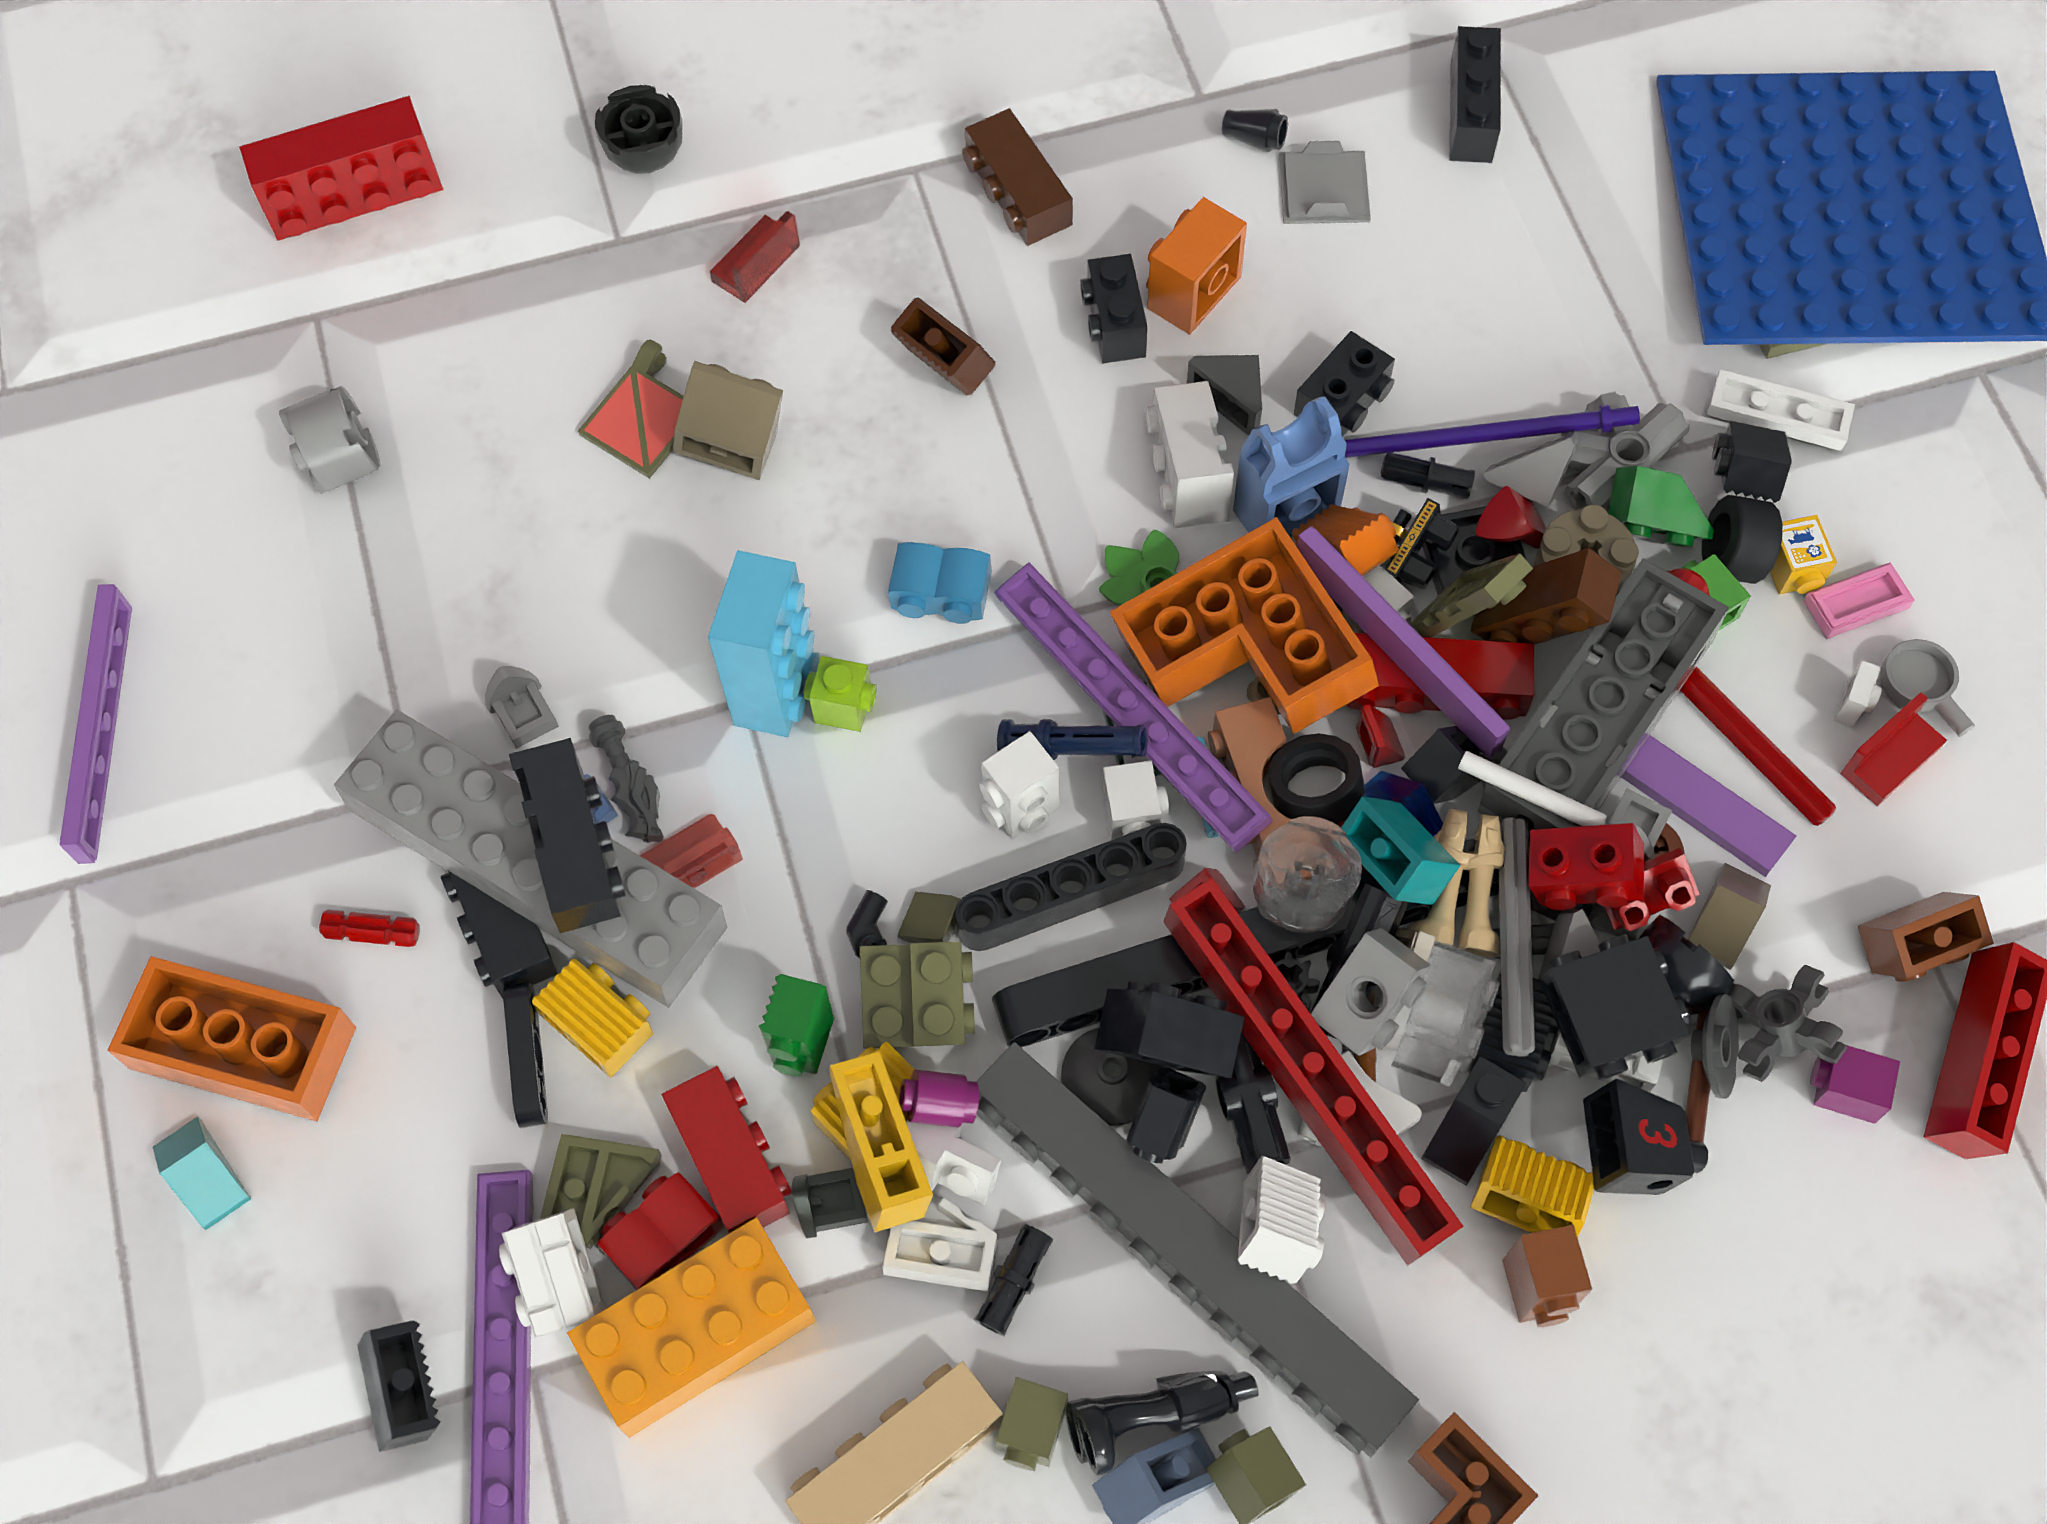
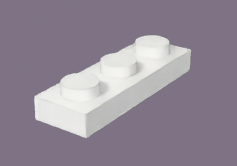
M1720 369L1715 379L1706 415L1727 421L1784 431L1787 437L1842 451L1847 442L1855 404Z

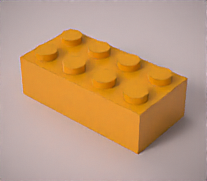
M756 1217L567 1332L617 1427L630 1438L815 1323L816 1319Z

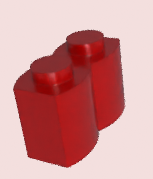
M679 1172L669 1178L661 1176L653 1181L643 1192L642 1198L644 1201L638 1208L629 1214L625 1211L616 1214L605 1224L601 1231L603 1237L597 1243L599 1248L635 1290H638L695 1255L724 1226L716 1211Z

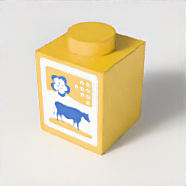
M1817 514L1782 521L1783 533L1780 552L1774 567L1770 571L1779 595L1797 591L1799 594H1807L1820 589L1825 584L1837 561Z

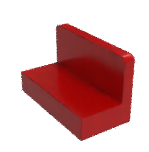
M1922 692L1861 745L1840 773L1877 807L1947 742L1946 738L1918 715V712L1929 699Z

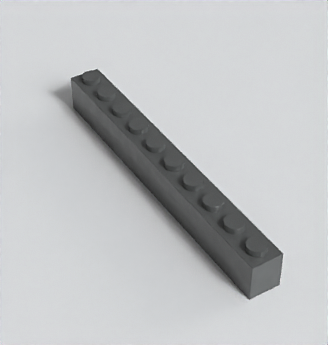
M1014 1042L976 1081L979 1085L977 1115L986 1124L994 1129L1001 1125L1014 1137L1011 1143L1025 1159L1031 1163L1039 1159L1053 1172L1050 1175V1179L1064 1194L1070 1198L1078 1194L1092 1207L1088 1212L1097 1224L1109 1233L1117 1229L1131 1242L1128 1249L1138 1261L1149 1269L1157 1265L1171 1278L1168 1285L1179 1298L1189 1305L1197 1301L1212 1315L1208 1319L1209 1323L1219 1334L1231 1342L1237 1337L1253 1352L1249 1356L1250 1360L1260 1371L1272 1379L1279 1375L1294 1389L1291 1396L1300 1407L1314 1417L1320 1412L1337 1428L1333 1431L1334 1436L1348 1450L1356 1455L1363 1451L1372 1458L1420 1400L1285 1280H1279L1277 1275L1269 1276L1267 1271L1260 1273L1258 1267L1250 1269L1248 1264L1240 1265L1238 1261L1239 1240L1154 1164L1134 1154V1147L1018 1044Z

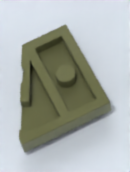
M561 1134L540 1219L574 1208L586 1248L591 1249L602 1236L601 1231L605 1224L622 1211L658 1166L662 1157L660 1150Z

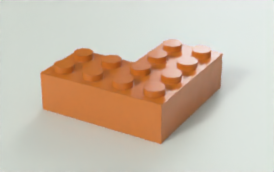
M1277 517L1110 611L1123 642L1156 696L1167 707L1248 662L1293 734L1379 686L1372 658Z

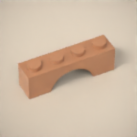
M1271 697L1215 711L1213 730L1208 731V742L1212 755L1216 759L1222 758L1225 768L1270 814L1273 820L1271 824L1246 844L1253 845L1257 860L1253 861V867L1259 887L1261 889L1268 888L1271 899L1274 902L1331 884L1335 869L1319 826L1296 822L1285 817L1273 807L1264 792L1262 780L1268 772L1273 756L1286 743V737Z

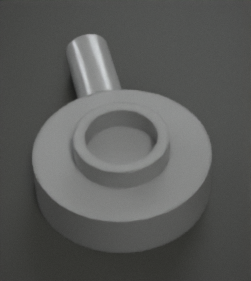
M1922 639L1907 640L1892 649L1880 670L1881 685L1887 696L1897 705L1905 707L1922 692L1929 699L1919 712L1936 710L1958 737L1969 732L1975 724L1951 697L1959 683L1958 666L1951 654L1940 645Z

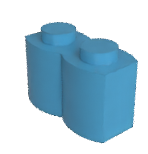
M899 543L888 589L891 608L909 618H921L924 615L939 614L944 616L946 620L957 624H965L970 622V620H982L992 573L990 554L968 548L943 549L925 543Z

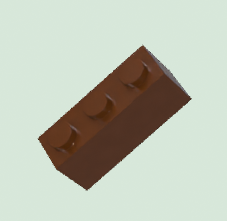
M1010 108L965 128L966 147L962 148L965 164L972 173L977 171L982 179L987 197L992 203L998 202L1003 210L1005 222L1012 233L1018 232L1026 245L1029 246L1073 226L1072 196Z
M1590 548L1533 566V569L1522 579L1526 587L1509 603L1503 605L1499 602L1494 607L1486 608L1475 614L1470 631L1484 641L1538 644L1609 623L1622 572Z

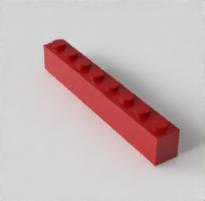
M1210 878L1171 903L1163 923L1217 999L1228 1002L1226 1011L1245 1016L1242 1034L1407 1266L1464 1227L1213 878Z

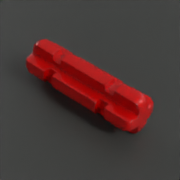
M328 909L322 913L319 932L326 939L343 940L344 937H349V941L384 945L395 941V946L413 947L417 944L419 938L420 924L417 923L416 919L397 916L395 920H391L390 915L350 912L349 915H344V911Z

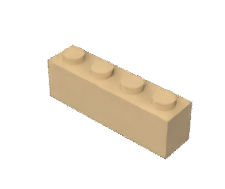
M963 1361L953 1369L947 1363L934 1371L923 1382L926 1390L910 1403L906 1398H902L887 1408L879 1417L883 1424L872 1433L864 1437L859 1432L845 1441L835 1451L838 1459L825 1470L820 1472L815 1467L797 1479L790 1487L794 1494L785 1502L801 1524H878L1001 1426L1003 1420L1002 1411Z

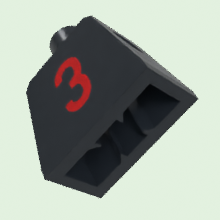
M1620 1079L1612 1080L1583 1099L1596 1192L1659 1195L1686 1182L1693 1177L1694 1173H1699L1706 1167L1709 1156L1708 1149L1704 1143L1690 1140L1686 1112L1680 1105Z

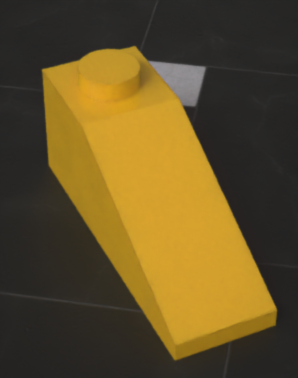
M880 1051L830 1065L829 1073L857 1186L874 1233L924 1218L933 1193Z

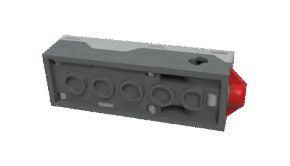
M1643 558L1617 594L1610 622L1594 627L1504 756L1499 766L1598 811L1714 641L1729 607L1710 596L1705 579L1697 572L1687 568L1665 571ZM1486 782L1478 812L1499 816L1500 823L1507 817L1524 819L1528 825V843H1530V830L1581 827L1579 824Z

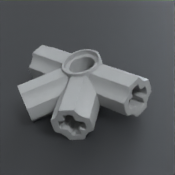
M1610 392L1600 395L1596 400L1587 404L1585 412L1599 410V405L1609 404L1610 409L1629 407L1625 395ZM1659 402L1640 420V424L1612 427V432L1601 433V429L1577 431L1580 439L1567 468L1582 471V473L1568 484L1565 490V495L1570 500L1572 508L1577 510L1583 509L1588 505H1598L1605 509L1610 504L1616 468L1629 466L1650 468L1688 433L1690 425L1686 422L1683 412L1672 403L1662 404ZM1621 458H1627V459H1630V460H1632V461H1625V460H1623V459H1621Z

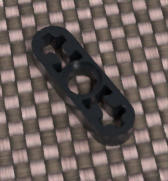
M531 982L504 986L503 988L512 1101L519 1128L543 1125L548 1122L539 1016L532 1004V1000L536 995Z

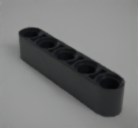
M1154 824L971 892L962 897L957 904L955 914L959 939L970 950H989L1170 882L1183 871L1187 846L1185 835L1180 828L1173 824ZM1158 847H1167L1175 855L1171 858L1162 859L1153 855L1151 851ZM1112 864H1122L1130 871L1125 875L1115 876L1108 873L1106 868ZM1066 881H1077L1084 888L1077 893H1066L1060 889V885ZM1021 898H1030L1038 903L1035 908L1028 911H1022L1013 906L1015 901ZM976 915H984L991 919L989 925L984 928H973L966 923L971 917Z

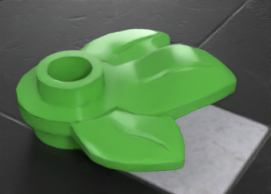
M1156 529L1147 536L1142 551L1121 546H1106L1105 566L1111 578L1099 587L1100 593L1108 601L1120 606L1177 574L1179 552L1176 546L1165 534Z

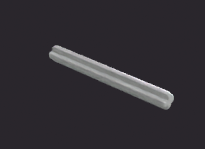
M1507 817L1500 823L1501 841L1505 845L1506 850L1504 864L1502 868H1499L1503 1049L1508 1055L1523 1057L1528 1056L1535 1049L1528 825L1524 819Z

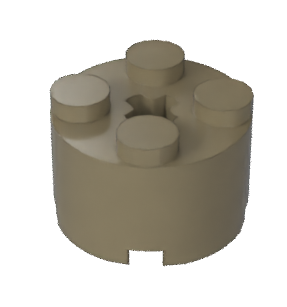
M1588 505L1583 509L1563 513L1548 525L1539 545L1533 566L1590 548L1622 572L1617 591L1618 594L1632 574L1639 550L1632 534L1622 522L1609 515L1603 507Z

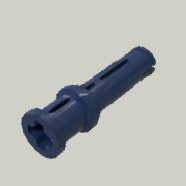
M1003 719L999 724L997 732L998 751L1031 731L1053 760H1056L1058 755H1137L1138 757H1143L1146 754L1148 743L1147 731L1144 725L1058 726L1051 719H1042L1039 724H1015L1012 719Z

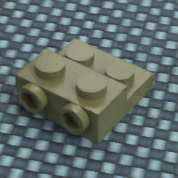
M961 941L860 946L863 1049L872 1046L880 1048L884 1042H888L892 1047L965 1045V1034H975L974 1003H964L963 983L973 982L972 952H962Z

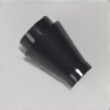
M1228 109L1222 122L1223 135L1231 136L1266 152H1270L1272 149L1280 150L1284 145L1288 130L1287 115L1279 114L1278 109L1242 111Z

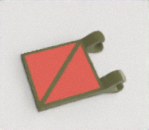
M646 340L643 343L632 366L578 430L581 437L649 479L673 451L675 426L684 397L652 377L653 374L664 367L667 361L665 354L662 353V346L654 340Z

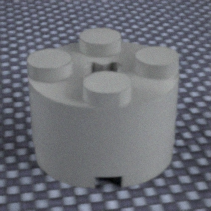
M343 386L329 389L279 410V415L285 429L291 436H294L296 443L289 446L291 455L301 471L309 468L310 478L319 494L367 476L379 470L378 468L381 465L373 437L368 428H363L357 417L361 412Z

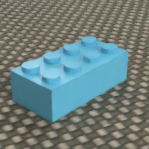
M739 550L736 552L708 635V640L733 725L788 738L793 722H800L804 714L806 700L802 693L807 676L810 671L817 672L819 654L813 650L815 634L813 630H809L808 626L810 609L809 607H804L803 602L805 584L799 582L795 562Z

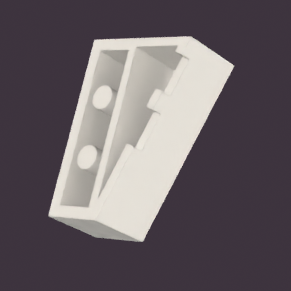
M1208 381L1155 387L1153 406L1146 407V422L1149 434H1157L1158 445H1153V459L1156 472H1164L1166 482L1160 484L1163 511H1171L1174 528L1228 521L1234 470L1232 463L1224 464L1222 451L1226 450L1224 435H1218L1216 425L1218 423V414Z

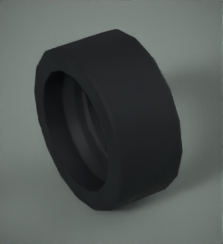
M1321 733L1300 736L1286 743L1273 756L1268 769L1270 789L1277 810L1291 820L1304 824L1318 825L1319 829L1333 827L1347 820L1361 797L1365 794L1360 757L1351 744L1337 736ZM1324 765L1335 767L1345 773L1344 782L1336 790L1322 796H1301L1288 789L1289 781L1297 773L1309 767Z

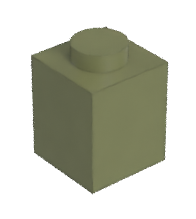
M1016 1377L996 1438L997 1450L1005 1452L1003 1459L1005 1462L1030 1471H1035L1037 1463L1049 1467L1066 1413V1405L1069 1402L1068 1393Z
M1270 1426L1252 1436L1249 1435L1246 1429L1233 1434L1218 1445L1222 1455L1206 1468L1239 1524L1252 1523L1281 1506L1306 1486L1305 1481Z

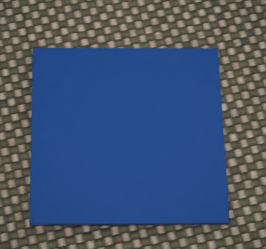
M1995 70L1685 74L1657 76L1656 84L1703 345L2047 341V257Z

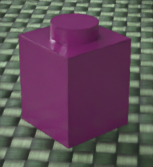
M1847 1045L1848 1049L1837 1064L1817 1057L1810 1076V1085L1817 1087L1814 1106L1873 1124L1877 1123L1891 1110L1900 1061Z

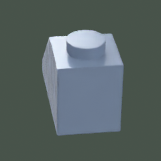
M1196 1428L1133 1454L1092 1484V1487L1100 1499L1106 1515L1113 1524H1147L1215 1485L1206 1468L1216 1460V1457L1200 1429Z

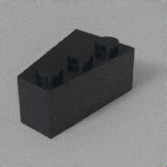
M571 738L509 754L512 769L515 771L521 786L524 799L521 803L525 818L529 819L536 848L534 851L551 915L560 934L621 917L617 898L626 896L618 866L608 868L605 856L606 852L614 851L611 835L606 821L597 823L593 809L602 806L601 796L595 776L585 778Z

